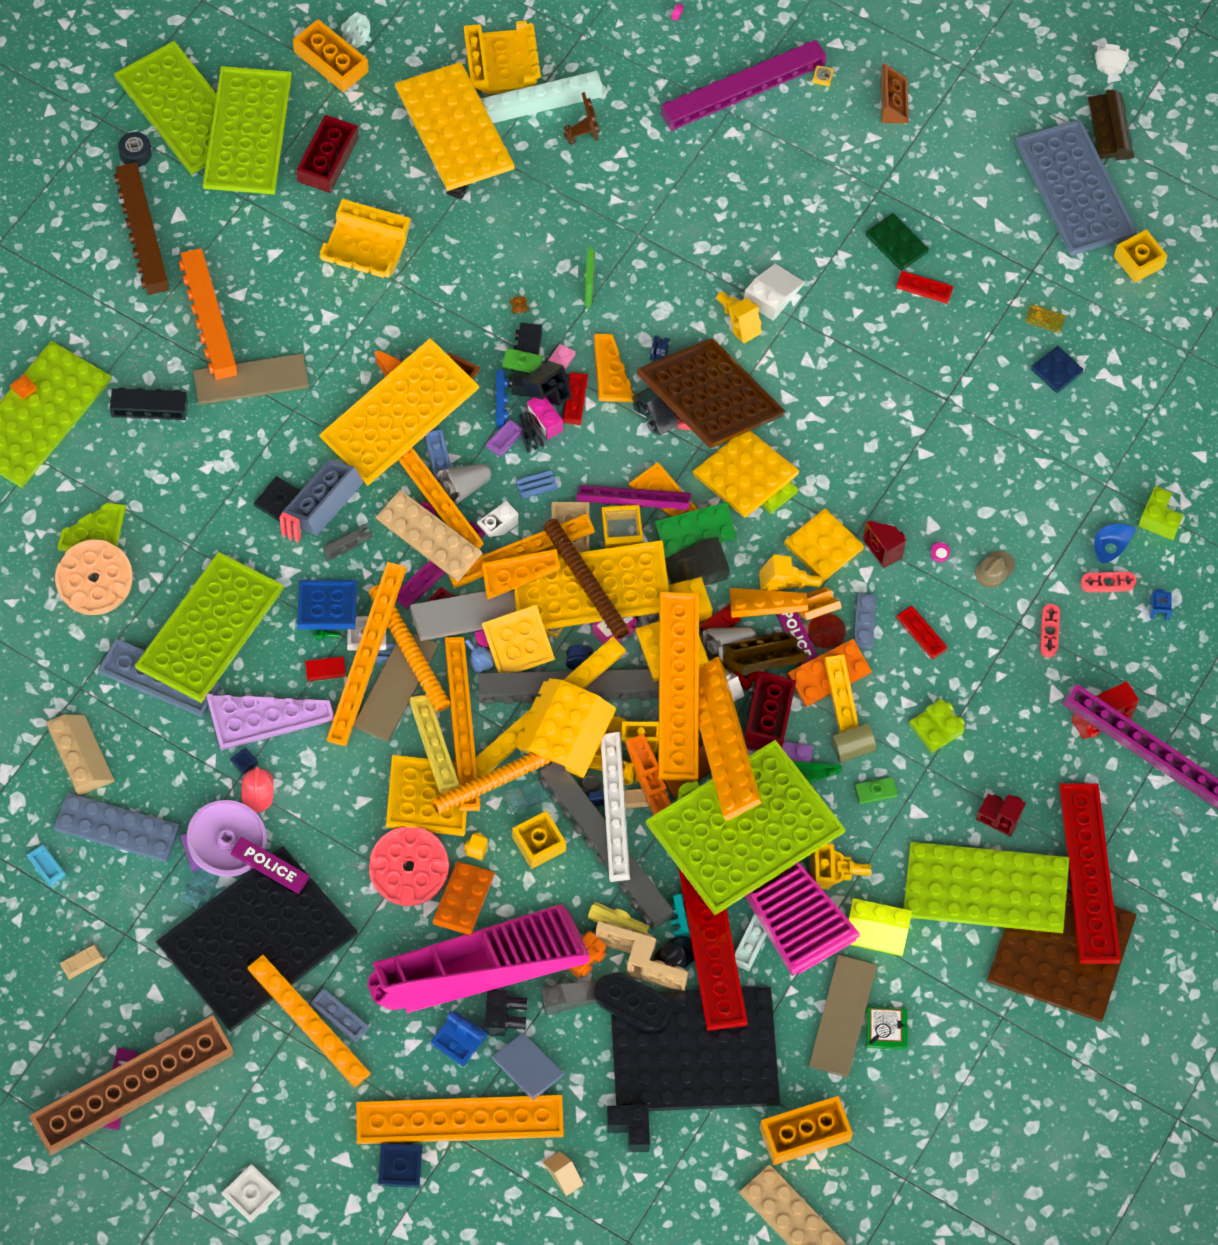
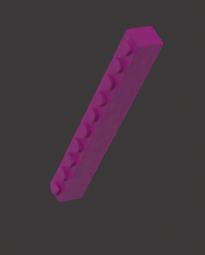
M817 40L806 42L798 48H792L788 52L776 55L765 62H759L753 67L745 68L741 72L734 75L731 74L720 81H714L706 87L698 88L694 92L684 94L673 101H667L662 105L661 116L669 129L673 131L816 70L817 65L825 66L826 53Z
M1076 684L1069 688L1060 704L1218 809V778L1080 685Z

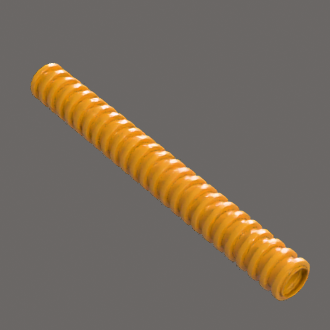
M375 585L369 591L373 601L379 585ZM394 605L387 627L390 629L391 634H393L394 639H396V643L402 653H404V657L407 658L409 666L418 678L417 680L421 682L420 685L423 687L424 692H426L427 697H429V701L432 702L434 710L436 712L443 711L449 707L451 702L447 700L448 697L445 695L444 690H442L441 685H439V681L436 680L437 678L433 671H431V667L425 661L423 653L420 651L417 643L414 642L415 639L412 637Z
M530 753L528 756H523V759L519 758L517 761L514 760L512 763H508L507 766L504 765L502 768H497L496 771L493 770L491 773L488 772L486 775L480 776V778H475V781L471 780L470 783L467 782L464 786L460 785L459 788L456 787L453 790H449L448 793H443V796L439 795L437 798H432V806L436 813L442 814L443 811H448V808L457 807L459 804H463L464 801L468 802L470 799H474L475 796H480V793L485 794L486 791L489 792L491 789H495L496 786L500 787L502 784H506L507 781L511 782L512 779L515 780L523 776V774H528V771L532 772L534 769L536 770L539 767H543L544 764L547 765L553 761Z

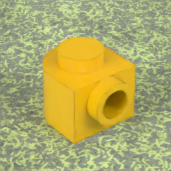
M623 761L624 785L633 784L635 770L631 762Z
M479 833L472 834L471 839L466 841L464 848L467 856L483 860L488 848V839Z

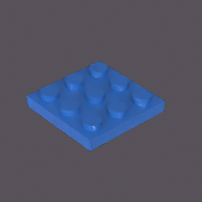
M300 580L297 628L356 629L357 580Z

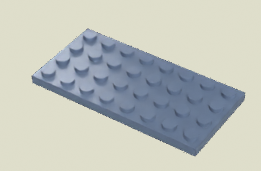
M1081 119L1015 138V144L1070 256L1137 235V231Z

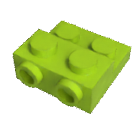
M942 698L928 706L925 712L909 721V725L931 753L961 736L965 729L963 719L960 716L956 717L952 712L953 707L950 702H944Z

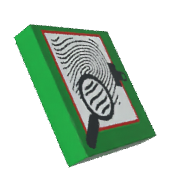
M867 1007L866 1048L907 1050V1009Z

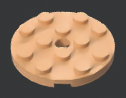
M87 540L67 550L57 565L55 582L59 595L71 609L86 615H100L114 610L124 602L132 587L133 571L127 556L120 548L103 540ZM93 573L100 575L96 582L89 580L90 575Z

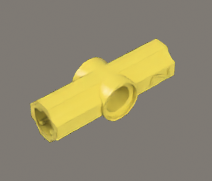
M594 902L588 914V919L597 923L598 921H608L617 927H628L640 934L647 933L649 930L647 924L631 918L627 912L621 909L613 910L597 902Z

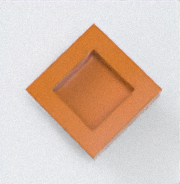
M25 374L10 384V388L22 401L37 390L36 385Z

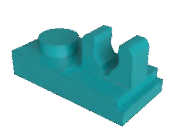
M678 894L673 896L674 903L672 907L674 913L679 918L672 920L670 923L673 927L677 925L680 927L672 933L676 937L690 936L684 897Z

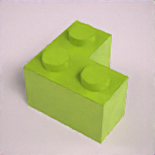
M1157 486L1154 487L1142 514L1139 527L1174 540L1184 515L1167 508L1172 492Z

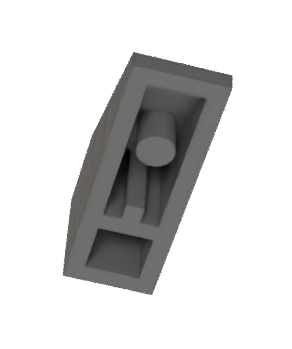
M598 981L566 983L541 989V998L546 1015L597 1003L595 987Z

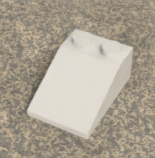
M773 264L745 290L744 299L748 298L751 302H755L759 307V312L774 321L805 282L779 265Z

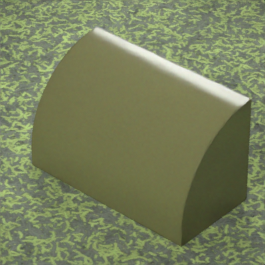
M869 723L832 736L831 745L840 763L876 751V743Z

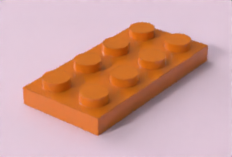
M854 639L786 674L788 678L796 680L795 691L805 708L831 695L824 658L844 654L850 684L872 673Z
M457 861L434 916L433 924L471 935L494 879L495 872Z

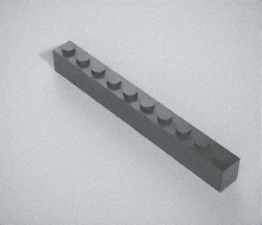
M649 669L605 670L585 688V690L600 696L605 701H610L611 699H619L621 701H628L630 699H659V681H653ZM573 671L479 674V703L488 705L495 702H503L505 704H512L514 702L532 703L536 697H541L538 692L544 681L548 682L549 678L564 680Z
M554 762L540 771L539 783L544 790L547 789L553 803L561 807V812L565 819H570L573 823L574 831L578 835H582L586 847L594 851L600 865L604 864L609 876L606 821L571 774L566 771L565 767ZM629 852L630 880L616 882L619 884L620 892L624 896L627 895L630 899L629 902L632 908L640 912L644 924H647L654 930L673 918V909Z

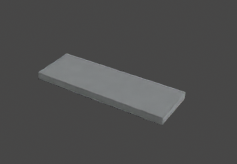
M514 589L489 600L487 599L486 591L410 605V611L420 641L483 630L482 623L516 612Z

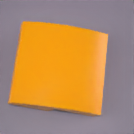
M823 587L807 593L808 611L799 612V614L805 620H809L842 607L840 601L833 597L832 590Z

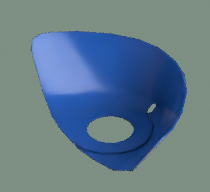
M1111 524L1101 528L1097 532L1094 542L1098 560L1105 564L1117 558L1125 550L1136 529L1125 524ZM1109 543L1117 547V551L1113 554L1105 550V546Z

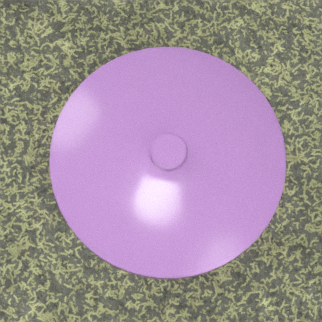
M219 800L203 806L194 814L188 826L186 842L192 859L203 870L217 876L233 877L244 874L253 868L231 855V851L239 839L243 837L265 850L267 834L261 818L250 807L237 801Z

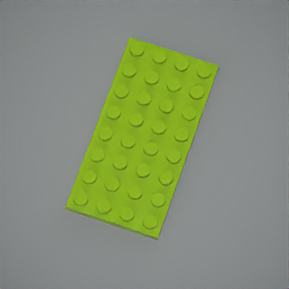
M173 41L114 73L115 79L190 175L205 168L217 94L177 43Z
M221 66L203 189L275 195L292 72Z
M50 341L24 372L36 385L37 390L22 401L10 389L0 401V475L21 488L25 486L112 380L111 375L53 341Z
M218 552L137 661L135 668L202 703L282 593L284 585Z
M911 842L904 909L912 911L911 918L1063 933L1069 857Z

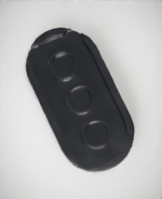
M617 972L602 976L596 984L595 999L598 1005L603 1010L645 1031L660 1030L669 1022L671 1007L668 999L662 993Z

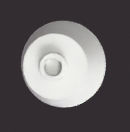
M1105 44V48L1098 46L1097 52L1094 54L1097 69L1107 75L1122 73L1130 59L1128 57V49L1123 51L1119 49L1120 46Z

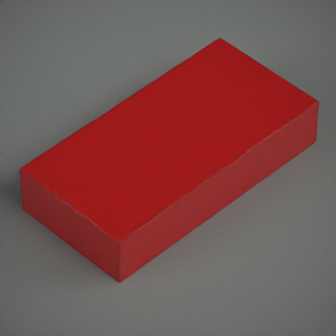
M344 656L305 661L307 682L346 677Z

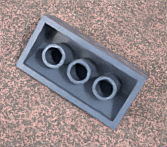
M328 459L284 509L283 513L298 518L301 529L318 536L364 482L355 467Z

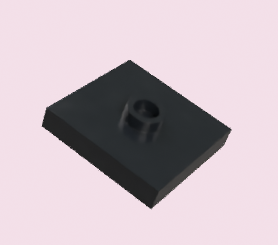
M276 476L254 502V506L280 522L279 517L298 495L300 490Z

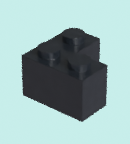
M547 361L522 379L528 396L541 400L546 397L551 404L558 406L572 397L564 365Z
M650 387L632 396L634 410L646 416L648 420L647 426L652 433L661 436L679 425L673 410Z
M648 1105L607 1106V1133H628V1153L649 1152Z

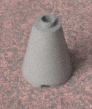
M483 463L445 468L438 472L437 478L440 477L441 482L439 484L454 504H458L490 480L491 470Z
M750 627L708 628L702 632L701 641L703 647L706 648L708 653L706 655L709 661L719 656L724 663L723 644L756 638L757 635Z

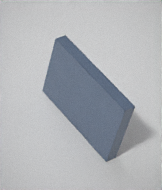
M524 1033L492 1056V1060L532 1100L564 1076V1073Z

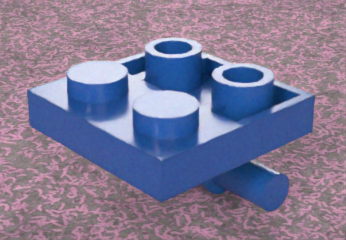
M454 1011V1013L450 1012L447 1015V1022L432 1039L431 1045L464 1067L488 1037V1033Z

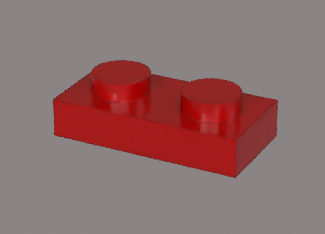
M729 604L703 622L699 629L703 632L708 628H732L741 622V617L732 618L731 605Z

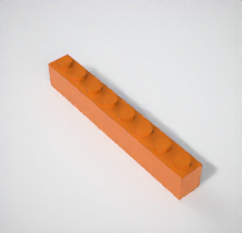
M202 248L180 253L181 260L178 263L180 271L185 272V275L182 276L185 286H189L187 290L189 301L193 300L194 303L191 304L193 315L197 314L198 317L195 319L197 329L202 331L199 336L201 343L206 345V348H203L205 357L210 359L211 362L208 363L210 374L214 373L215 380L237 376L235 360Z

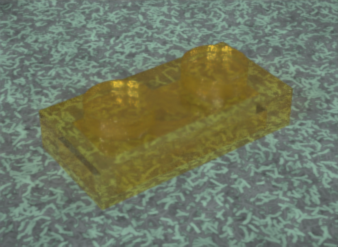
M1031 304L1025 323L1060 334L1066 315Z

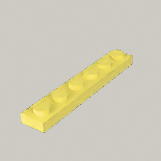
M427 695L410 697L409 703L439 792H448L456 787L459 788L460 785L431 704L432 702L429 701Z

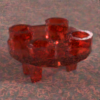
M826 613L810 621L808 636L816 648L831 649L843 643L846 627L838 616Z

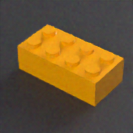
M319 19L293 39L294 53L343 93L369 72L368 59Z
M839 1096L763 1119L759 1127L773 1166L849 1142L853 1135Z

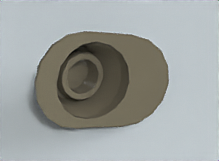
M994 551L988 554L976 568V580L984 587L993 588L1000 585L1013 572L1015 568L1014 559L1004 551Z

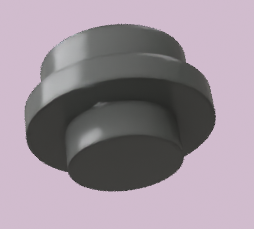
M587 775L582 778L580 787L586 794L596 792L600 788V781L593 775Z

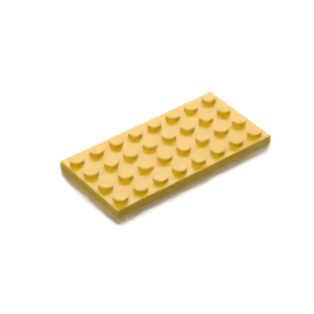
M461 62L395 83V88L447 191L514 169V163Z
M429 338L326 428L319 437L345 464L355 467L363 482L369 486L476 392L479 386Z
M662 540L579 553L622 618L659 613L660 592H669ZM561 555L558 556L559 570L514 589L516 611L537 605L545 630L604 621Z

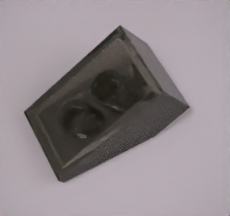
M718 537L699 541L665 558L667 575L671 584L702 577L705 586L729 578L730 568Z

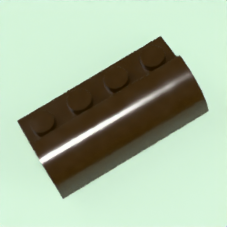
M1106 90V94L1089 96V109L1100 159L1116 157V161L1133 159L1134 152L1123 95L1116 90Z
M788 631L722 645L723 660L730 673L739 672L743 675L757 671H766L771 668H781L790 664L795 665L799 662L807 661L808 654L797 646L798 639Z

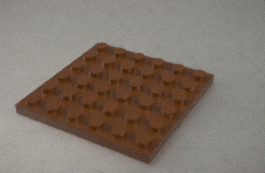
M713 338L642 366L636 372L655 394L710 449L781 418L786 412Z
M1067 890L1063 933L1005 928L987 982L1102 1023L1137 914L1114 906L1121 957L1119 964H1080L1071 891Z

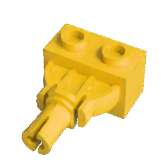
M724 291L718 293L717 301L724 306L725 313L730 315L733 334L743 344L762 334L760 326L762 323L758 314L759 307L755 302H751L748 298L743 300L735 297L730 298Z
M774 554L759 571L760 590L781 591L782 589L792 587L802 589L804 586L819 588L822 584L821 576L808 575L806 571L792 566V559L789 556Z
M622 721L621 741L625 744L626 749V740L644 734L655 756L658 753L659 722ZM635 775V782L639 783L637 775Z
M826 844L809 855L810 876L821 889L829 890L832 885L838 884L843 880L850 881L852 875H871L870 863H854L851 857H845L841 853L834 851V844Z

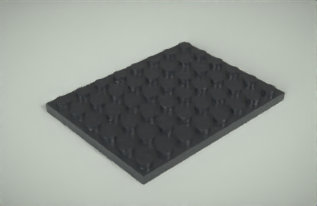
M284 846L273 853L274 856L306 873ZM253 868L158 939L156 945L231 1033L274 1000L248 971V967L259 957L264 955L292 986L356 937L358 931L311 877H309V880L298 894Z
M771 987L741 988L748 1022L747 1026L707 1031L700 990L660 992L669 1001L671 1017L667 1025L657 1031L642 1030L611 1014L616 1105H648L649 1111L780 1106Z

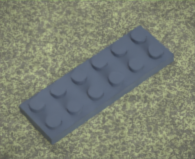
M118 639L114 641L98 669L99 674L203 718L209 707L207 698L200 703L137 670L135 664L145 651ZM220 682L215 684L209 694L216 695L220 688Z
M67 793L54 825V830L167 863L179 833L180 825Z

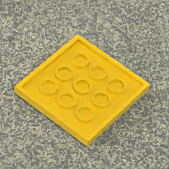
M751 431L730 440L693 470L695 478L724 502H727L730 507L744 518L749 516L799 474V470Z
M392 755L386 828L419 827L431 833L464 836L467 811H460L459 806H453L452 809L448 808V811H443L442 814L436 813L432 806V798H437L439 795L443 796L445 792H439L429 760L426 758ZM452 762L456 773V764L455 762Z

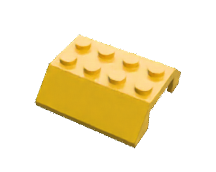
M516 21V30L482 33L481 24L463 26L469 75L474 88L490 95L531 87L537 83L541 73L540 66L538 65L539 58L536 51L537 44L533 23L527 24V21Z
M342 199L336 212L337 221L328 243H323L320 250L321 260L330 263L336 262L340 266L353 267L354 270L365 273L371 272L372 275L389 278L394 274L405 247L411 218Z
M549 678L548 682H543L538 692L541 697H536L530 709L533 713L527 715L522 726L524 732H519L514 744L517 745L520 751L526 754H537L564 766L566 771L584 778L616 712V708L592 692L564 680Z

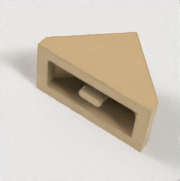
M560 1151L543 1162V1165L565 1196L583 1186L572 1161Z

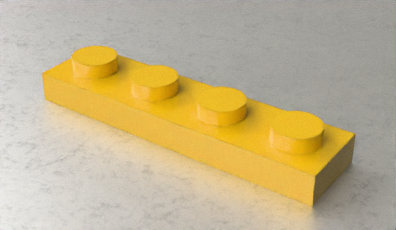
M843 654L826 657L824 662L838 730L841 733L858 727L859 724L845 656Z

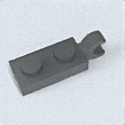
M362 524L358 532H348L342 538L327 543L323 547L324 557L327 562L358 547L362 541L372 538L371 531L363 533V531L367 530V524Z

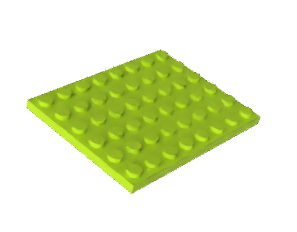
M776 740L749 756L761 804L727 821L722 814L714 780L711 779L646 820L648 828L714 915L845 833L846 829Z

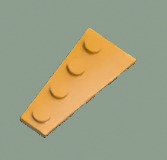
M594 334L598 401L633 402L632 396H634V393H632L630 381L625 374L624 364L621 363L620 353L613 334Z
M658 462L628 483L631 489L684 493ZM691 501L689 510L673 508L661 510L672 517L698 509Z
M557 549L482 563L487 599H492L559 570L560 563Z
M730 588L732 618L808 611L807 593Z

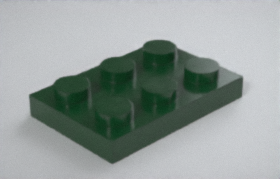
M894 213L866 231L865 236L900 271L927 254L929 250Z

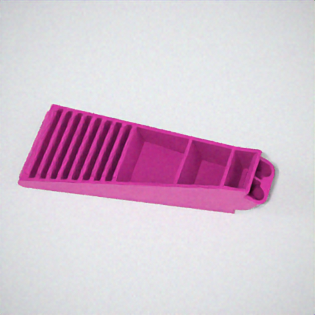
M799 862L745 896L792 976L797 973L801 974L854 943L860 937L859 931Z
M560 904L474 931L471 935L465 934L399 956L375 961L373 963L375 971L370 975L367 985L376 1004L389 1010L405 1008L406 1013L583 965L588 963L590 954L569 910L566 909L565 905Z

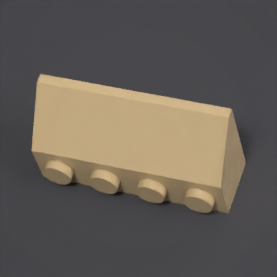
M62 715L46 722L49 734L77 796L115 782L85 715Z

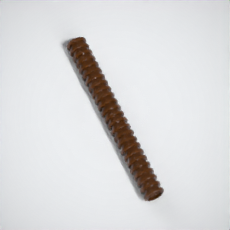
M557 519L547 521L543 526V530L549 536V539L552 540L555 548L560 553L564 562H566L570 571H572L576 580H578L582 589H584L588 598H590L593 606L596 607L599 615L602 616L605 624L608 625L611 633L614 634L616 639L625 637L629 633V627L624 622L620 613H618L614 604H612L608 595H606L602 586H600L596 577H594L590 568H588L584 559H582L578 550H576L572 541H570L561 524H559Z

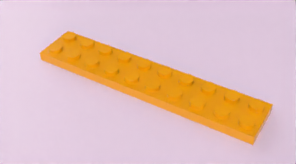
M660 592L658 779L698 781L699 594Z
M718 656L707 662L705 666L699 668V728L722 814L728 821L762 802L723 662Z
M562 1095L538 1096L534 1100L529 1096L356 1102L357 1144L564 1137Z

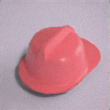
M255 767V769L247 772L242 780V803L256 813L265 811L272 804L274 782L272 775L268 771Z

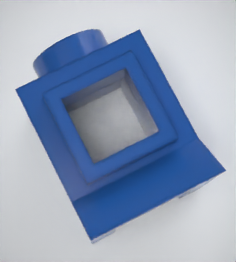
M1157 589L1152 592L1150 597V619H1154L1156 612L1165 613V620H1169L1172 613V593L1167 592L1165 589Z

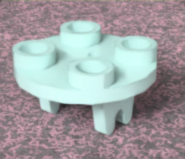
M356 12L341 25L340 30L343 40L353 48L367 45L366 41H371L369 36L370 21L367 16Z

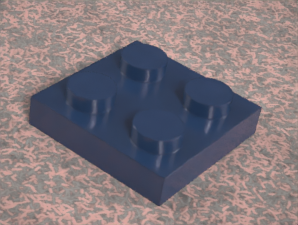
M1056 346L1031 368L1056 393L1080 376L1084 370L1059 346Z
M381 1143L378 1186L420 1188L423 1146Z

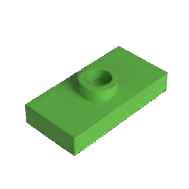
M507 348L502 367L532 373L541 366L543 356Z
M893 777L855 784L859 805L898 796Z

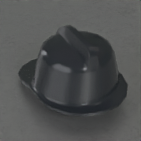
M686 936L672 938L657 951L654 961H662L667 966H679L685 969L694 961L690 938Z

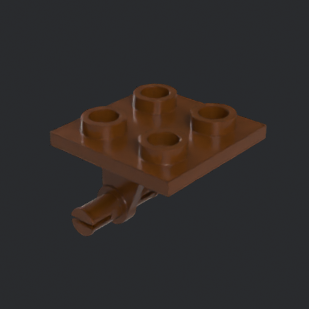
M585 92L582 93L587 117L573 127L570 125L564 126V136L569 144L576 142L574 137L591 132L595 141L598 140L597 133L600 130L596 121L595 111L591 99H587Z

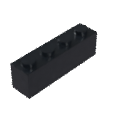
M520 322V329H516L515 340H518V343L514 345L513 350L539 355L542 325ZM511 369V372H514L513 377H509V388H512V395L532 397L527 395L522 380L530 373Z
M118 388L111 391V417L186 420L188 407L187 392L181 390L164 391L161 389L145 390L142 388L136 390Z

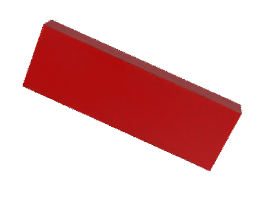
M901 271L896 285V289L946 304L950 300L954 287L905 271Z
M570 372L568 383L572 397L565 402L563 423L581 425L588 374Z
M912 605L897 615V620L932 660L947 650L948 647Z

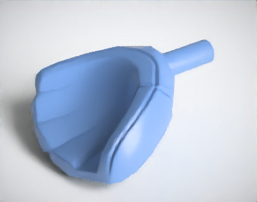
M469 639L465 641L472 650L469 656V663L475 673L486 671L495 665L490 649L482 646L476 648Z

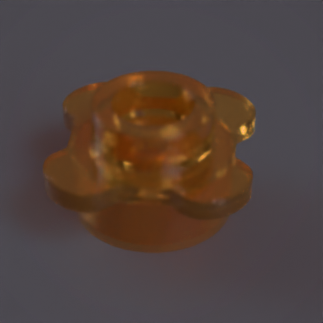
M516 296L510 300L513 314L527 313L529 311L526 297Z

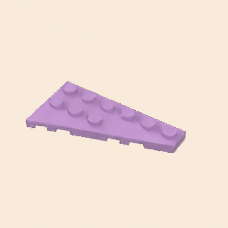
M206 695L220 750L328 723L334 719L329 700Z

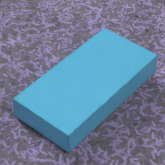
M44 844L26 855L49 887L66 876Z

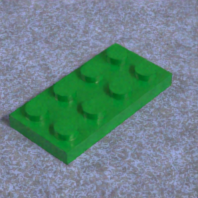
M727 502L654 521L659 541H663L665 558L737 539Z

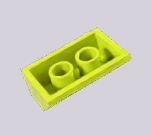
M853 898L848 920L859 931L860 937L850 945L903 956L912 911Z

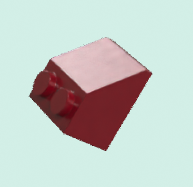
M874 521L866 522L863 541L883 569L902 559L906 545L904 533L902 531L899 532L896 526Z

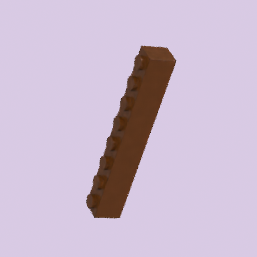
M137 162L116 166L117 174H114L116 185H120V189H117L119 199L124 200L121 206L123 214L128 216V218H125L127 229H131L132 232L129 233L131 244L135 243L136 248L132 249L134 258L139 259V263H136L138 273L143 275V278H140L142 289L146 288L148 295L169 291L168 280Z

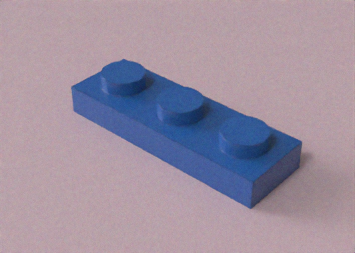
M496 370V428H502L504 420H508V409H504V404H508V394L504 393V388H507V377H504V370Z

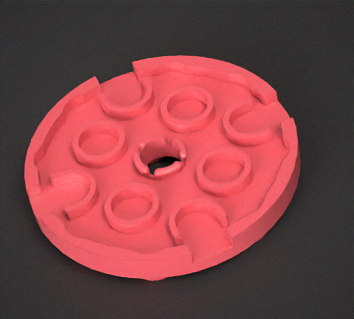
M400 827L388 832L376 843L370 855L369 874L374 887L382 897L396 905L416 906L431 900L443 888L448 877L449 860L444 846L434 834L419 827ZM408 861L413 862V871H405L404 864Z

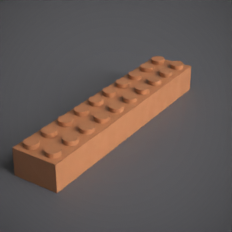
M214 1015L31 1114L29 1116L30 1121L49 1156H52L233 1056V1049Z

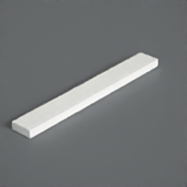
M620 732L605 733L601 741L609 880L610 882L630 880L622 745Z

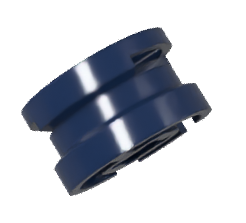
M658 335L654 336L650 352L651 361L667 357L670 338L665 337L663 339Z
M586 645L568 647V650H566V666L569 669L575 670L593 654V649Z

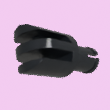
M527 411L524 412L526 418L523 413L519 415L523 426L521 435L526 450L530 453L531 448L528 438L534 450H538L535 436H537L541 448L545 446L539 427L533 424L531 413Z

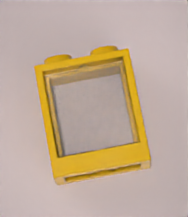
M639 505L607 506L601 508L605 549L643 543Z

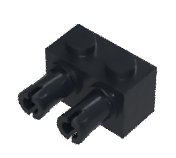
M493 989L487 991L485 1032L488 1033V1036L505 1037V1032L508 1029L526 1030V1017L508 1016L507 1011L509 1009L527 1011L528 997H509L507 990Z

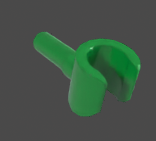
M314 629L315 632H320L319 634H313L314 638L318 641L323 640L324 637L340 638V633Z

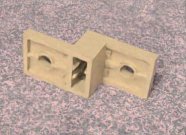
M598 921L596 937L607 947L630 953L627 965L628 977L675 991H685L688 972L684 968L667 966L664 962L658 960L653 961L657 938H653L648 933L640 934L634 932L633 929L628 927H617L608 921Z

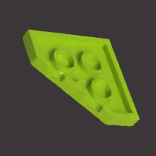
M106 503L93 514L89 513L79 519L75 525L63 529L58 543V551L67 552L74 545L87 540H103L117 547L126 513V505Z

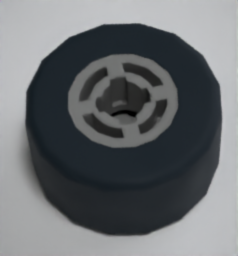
M130 132L125 134L118 143L120 159L124 164L137 162L138 167H141L152 156L150 141L143 133Z

